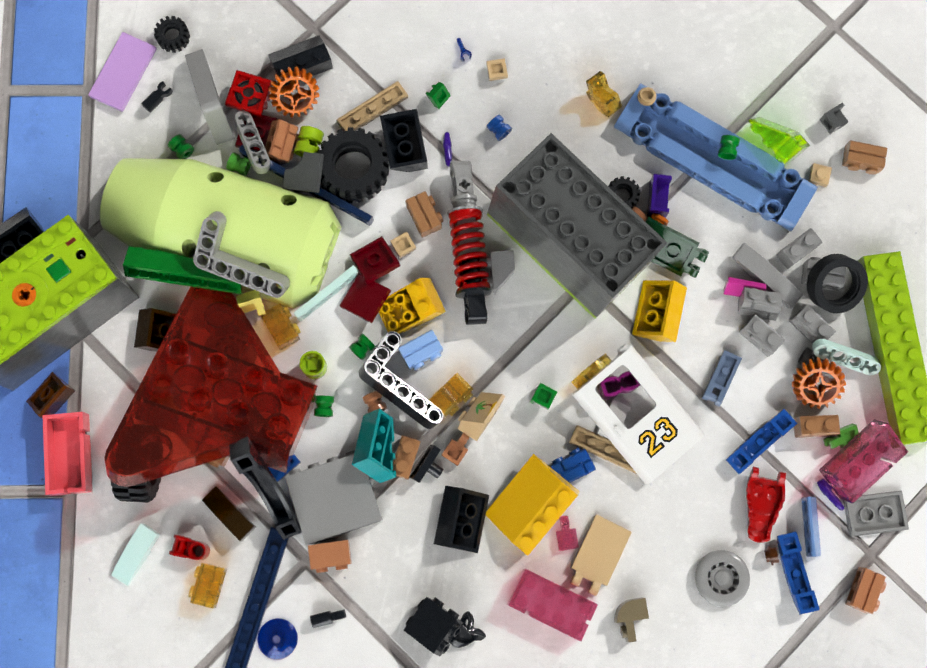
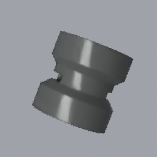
M805 348L798 360L799 365L802 362L808 365L809 359L816 362L817 357L812 349Z

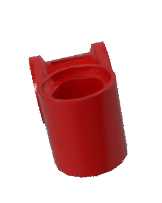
M174 534L175 540L172 550L169 551L170 555L193 560H204L209 556L210 548L206 543ZM198 546H201L203 548V553L201 556L198 557L195 553V549Z

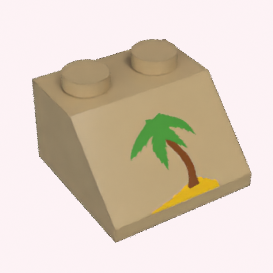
M481 392L477 398L473 397L468 404V407H470L468 412L464 410L458 421H460L457 429L477 441L506 396L503 394Z

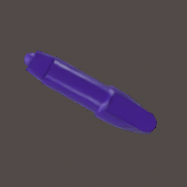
M446 132L443 137L446 165L450 167L452 144L450 134Z
M823 478L819 480L817 484L821 492L826 495L839 510H844L842 502L833 493L832 487Z

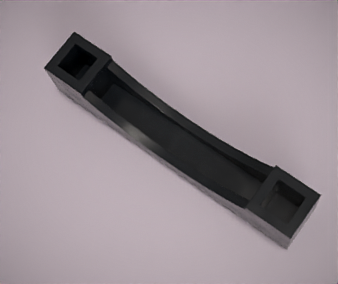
M245 437L229 444L231 462L239 474H244L255 487L283 540L301 533L295 508L250 438Z

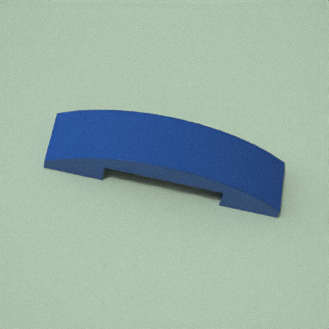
M785 409L781 410L740 445L726 461L738 474H741L765 450L790 431L797 422Z
M797 532L777 536L785 578L799 614L820 610L815 592L811 590L800 553L802 548Z

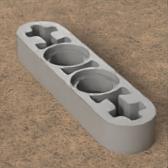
M239 111L235 115V126L251 166L256 173H267L270 168V159L254 120L249 112ZM246 132H251L254 134V136L246 137L244 134ZM258 147L260 151L253 152L250 148Z

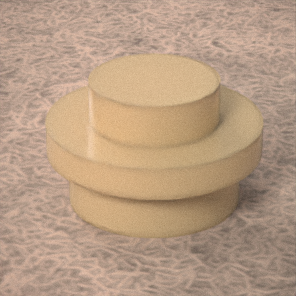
M649 87L642 88L637 96L639 103L644 106L652 105L656 100L655 91Z

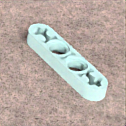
M818 339L812 344L814 355L824 360L826 358L829 362L833 361L835 364L866 375H875L881 370V364L875 356L826 339ZM836 352H843L839 357L833 356ZM852 358H860L859 361L855 363L850 362Z

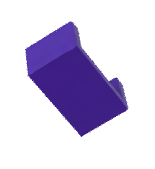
M653 174L649 185L647 216L651 217L655 213L666 218L669 214V208L667 207L669 184L672 176Z

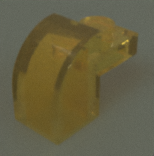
M599 71L586 81L588 87L586 93L590 101L602 114L610 117L622 108L618 93L609 88L603 72Z
M605 353L576 377L572 384L579 389L612 360Z

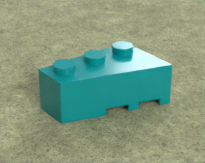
M381 409L363 415L352 461L354 467L379 483L396 477V471H393L395 453H392V442H394L393 418Z

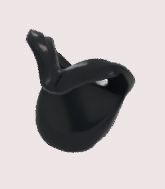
M469 611L462 615L460 619L463 622L461 631L456 637L452 638L450 644L456 648H461L474 641H481L486 638V634L481 629L473 627L474 618Z

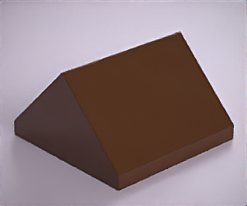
M51 372L26 402L39 417L43 418V415L55 414L75 390L54 372Z

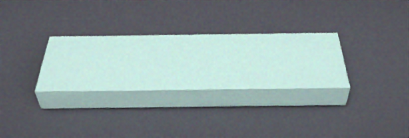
M354 265L296 310L294 312L296 318L299 321H303L353 281L359 274L357 268Z

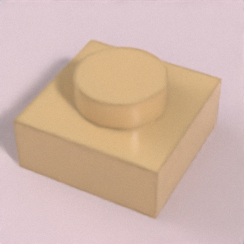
M505 58L486 62L489 81L508 78Z
M814 163L811 166L808 181L827 187L832 168Z
M407 232L390 241L399 258L416 250V246Z

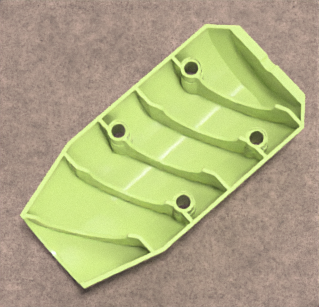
M124 158L118 162L111 172L101 200L100 223L104 230L126 245L150 250H161L193 259L194 256L192 257V255L195 253L204 219L211 213L219 211L226 217V226L219 250L283 274L290 281L289 288L281 297L275 298L259 292L261 299L289 308H296L308 302L319 293L328 268L329 259L332 256L342 228L329 202L193 159ZM212 220V223L217 226V223ZM275 283L278 288L282 289L279 284ZM242 285V293L253 291V289Z

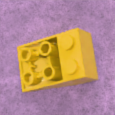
M419 278L389 295L379 314L387 332L395 331L401 334L445 313L446 310L431 278Z

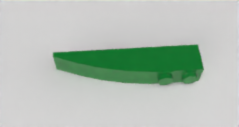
M129 246L123 262L126 277L236 294L242 293L241 284L199 269L194 264L193 259L161 250Z

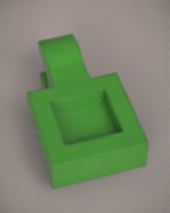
M853 423L840 428L839 435L823 439L825 447L830 446L831 449L839 445L840 448L847 449L861 443L857 425Z

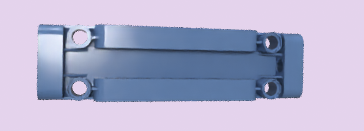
M640 83L615 123V129L631 137L637 145L646 146V149L651 154L752 213L758 212L764 220H772L790 232L794 229L818 186L801 178L796 170L785 169L784 163L685 104L678 101L671 102L669 96L664 93H656V100L650 106L640 104L637 98L638 92L642 88L647 87ZM657 102L663 103L664 107L658 106ZM638 132H644L646 136L641 137L638 135ZM733 135L740 139L739 146L736 147V159L727 160L718 156L719 148H721V136ZM786 177H790L792 183L788 182ZM767 207L773 208L774 213H770Z

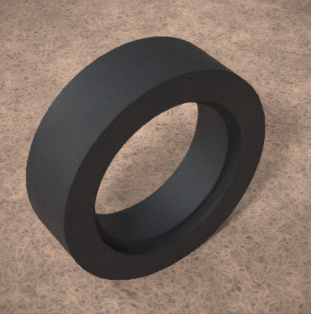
M827 255L821 258L809 272L807 278L808 296L814 304L830 313L847 312L853 309L865 295L868 284L866 270L862 264L846 255ZM837 267H847L852 277L849 290L839 299L827 300L822 291L826 275Z

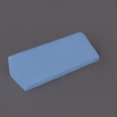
M802 497L806 556H821L816 497Z

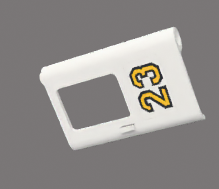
M624 344L617 350L616 358L572 395L643 482L648 484L704 437V433L634 347ZM621 365H624L655 402V407L629 429L622 424L595 390L599 383Z

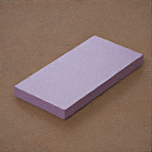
M122 32L90 90L89 97L123 112L157 48Z

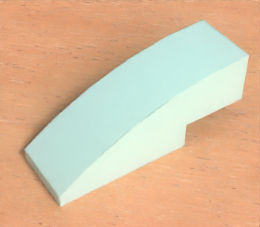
M140 523L111 575L129 586L161 534Z

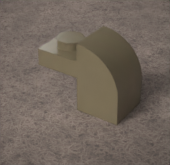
M646 598L626 600L619 605L615 612L614 621L615 623H623V626H620L622 638H625L626 642L637 641L633 621L649 619Z

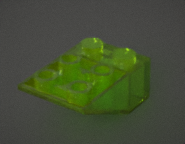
M761 117L748 121L751 124V130L755 134L759 133L763 138V144L767 148L771 147L775 152V158L781 163L786 164L793 161L810 147L809 143L798 131Z

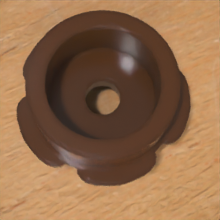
M768 546V550L764 551L766 561L771 562L773 566V563H779L776 547L770 548Z

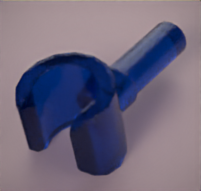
M458 38L457 43L461 51L460 60L462 62L465 61L464 54H467L471 60V52L464 48L461 38Z

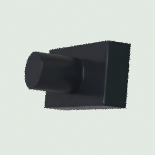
M430 444L410 475V478L420 483L426 472L435 478H439L444 469L433 461L441 449Z

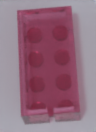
M874 419L822 466L819 471L826 481L832 484L830 486L840 499L853 504L893 467L891 463L880 460L881 458L897 463L908 453V450L887 422Z
M523 569L507 603L508 606L524 614L527 610L528 616L579 641H582L589 626L586 624V620L591 621L598 604L527 569Z

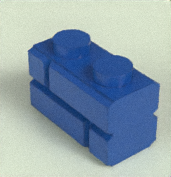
M580 448L569 452L570 456L565 459L561 456L551 461L553 465L550 466L569 483L596 470L586 449L580 450Z

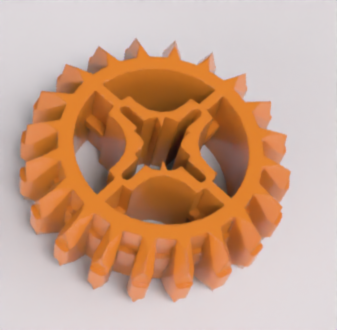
M288 67L287 73L281 70V76L275 74L274 77L277 81L271 80L270 82L273 87H269V92L272 93L269 95V98L273 100L271 102L273 107L277 106L276 110L278 112L282 111L284 116L289 113L290 117L293 118L294 113L300 117V112H304L307 115L306 109L313 110L311 104H317L315 98L319 97V93L316 92L319 90V86L315 85L317 81L315 78H312L310 72L306 74L305 69L299 72L298 67H295L294 71H292ZM288 81H291L289 85L283 86ZM298 81L305 82L308 85V90L299 87ZM296 88L297 93L295 92V94L292 96L291 92H293V90H295ZM280 95L288 97L290 104L284 103L280 99Z
M818 357L816 362L809 359L808 365L802 362L803 368H797L796 372L798 374H793L792 376L794 381L791 384L794 387L793 393L797 394V400H802V404L804 406L808 404L811 409L814 405L820 409L823 404L828 408L829 402L835 404V398L841 399L840 393H845L843 387L846 385L844 373L841 372L840 366H836L833 361L829 363L826 358L823 362ZM822 372H827L834 378L823 376ZM819 378H820L821 382H820V384L818 385V388H817L816 384H817V382H819ZM808 388V390L815 391V395L806 392L804 389Z

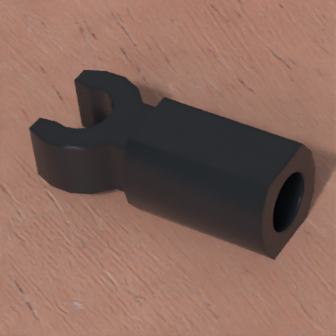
M163 81L158 84L157 90L153 91L141 103L149 113L163 101L164 97L170 96L173 92L171 88L162 91L166 86Z
M343 609L332 613L327 611L311 615L312 627L316 628L332 624L334 620L346 618V612Z

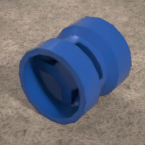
M500 114L495 116L486 126L489 131L495 133L498 141L504 139L512 131V127L504 123V118Z

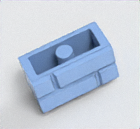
M433 330L398 347L409 370L414 368L415 371L425 365V361L429 359L434 361L442 356L440 353L443 352V348Z

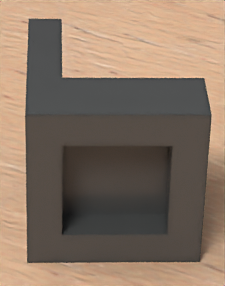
M843 102L820 118L821 123L829 134H832L848 123V120L841 112V109L845 106Z

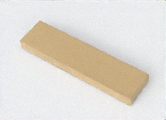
M397 81L336 121L343 131H348V127H353L354 131H357L358 128L363 127L406 100L408 94L399 81Z
M576 425L569 444L582 450L586 449L587 452L637 474L609 439Z

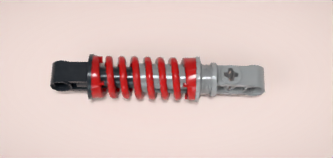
M451 161L450 176L453 192L451 204L453 208L448 210L447 215L450 218L449 225L452 228L450 231V235L453 238L451 245L454 247L452 255L455 257L453 265L457 267L454 270L455 276L458 277L455 280V284L459 287L456 290L455 296L464 299L466 325L486 324L487 309L485 296L490 295L492 290L487 279L489 273L487 271H480V269L487 268L488 266L487 262L479 261L487 256L486 252L481 251V249L485 248L486 243L479 241L485 237V234L478 231L484 227V224L477 222V220H481L483 217V209L480 206H476L477 196L474 195L471 161Z

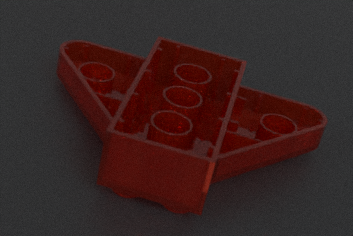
M190 287L106 450L104 459L107 476L118 486L129 487L230 456L229 444L245 437L250 438L268 467L286 473L314 407L317 385L281 373L243 310L238 306L237 300L232 293Z

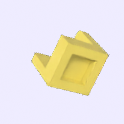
M253 290L236 296L241 313L244 314L257 310L258 316L266 314L259 291Z

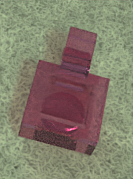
M561 516L559 518L561 530L556 531L559 551L579 548L576 528L570 529L568 516Z

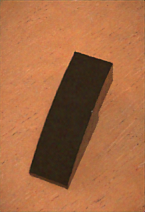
M217 486L202 499L205 505L239 541H243L256 528Z

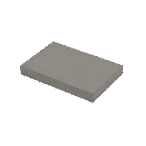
M902 491L843 498L849 537L909 530Z

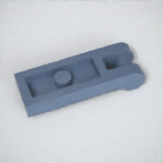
M726 350L722 352L702 395V399L714 402V405L720 407L742 360L741 357ZM714 388L720 391L718 395L712 393Z

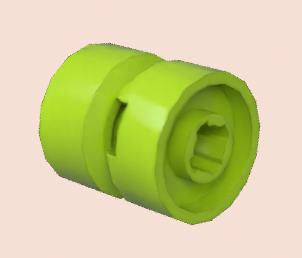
M301 126L298 135L300 140L296 142L294 153L300 157H303L304 152L317 153L320 150L318 145H321L324 133L311 126Z
M309 351L302 355L299 364L306 377L313 380L322 378L327 372V363L323 356L317 351Z

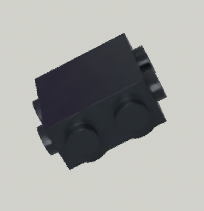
M426 597L418 604L416 613L407 620L404 631L433 654L441 656L449 649V643L452 638L460 633L463 622L458 619L460 615L450 608L447 611L443 608L444 603L438 598L434 597V599Z

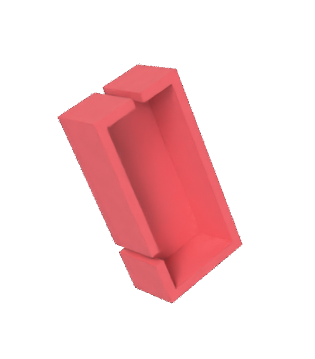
M73 412L43 415L45 495L59 496L71 493L93 492L90 435L86 434V432H90L89 414Z

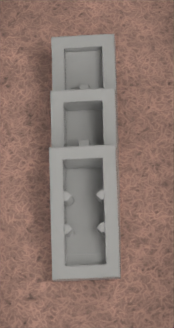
M743 243L732 256L755 282L766 284V290L769 292L782 294V303L787 308L792 309L803 296L791 281L746 243Z

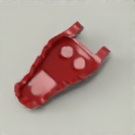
M753 467L746 487L749 519L748 537L752 541L764 543L770 541L772 526L775 524L779 511L782 509L785 501L786 473L779 472L777 480L758 477L759 468Z

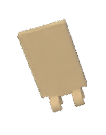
M596 514L571 566L575 573L570 584L579 587L582 578H585L592 582L588 593L597 596L601 584L608 585L632 532Z

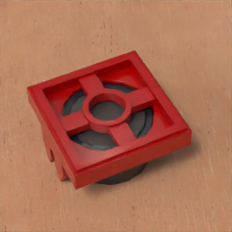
M236 70L225 106L262 116L263 110L268 108L267 101L270 102L269 87H272L271 80Z

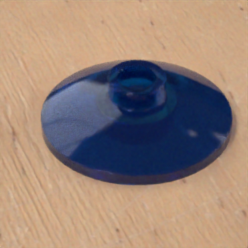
M276 618L269 620L261 627L258 633V646L261 652L268 658H286L297 646V631L293 624L285 619ZM275 635L280 637L279 643L273 641Z

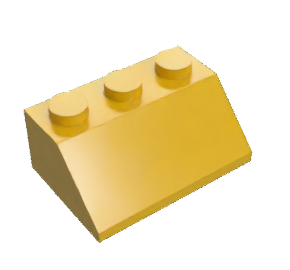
M643 280L632 335L660 342H676L687 287L675 280Z

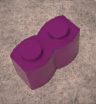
M627 371L619 377L613 376L604 379L597 387L601 398L608 400L620 393L627 394L633 392L640 384L630 371Z

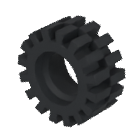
M166 16L165 21L161 18V24L157 22V28H154V36L159 46L167 52L171 50L172 53H176L175 49H178L179 52L182 51L180 47L186 48L185 43L189 44L190 38L185 22L179 17L176 19L175 16H172L171 19L169 16ZM170 29H177L179 31L178 37L173 40H168L165 34Z
M621 176L620 179L617 177L614 181L610 182L608 187L615 194L620 188H624L629 192L630 197L624 202L631 209L639 201L640 190H638L639 185H635V180L630 181V177L624 179V176Z

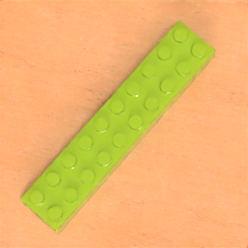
M901 251L863 256L857 260L866 270L868 278L863 300L874 354L881 364V370L878 374L893 447L927 442V375Z

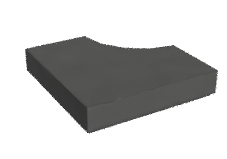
M304 152L302 160L297 166L292 169H285L283 189L319 193L324 154Z

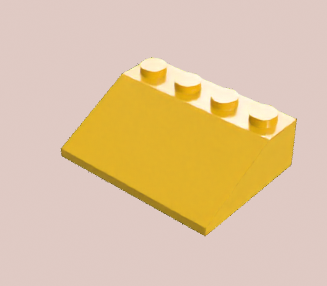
M533 454L486 511V516L516 547L528 556L571 505L580 491Z

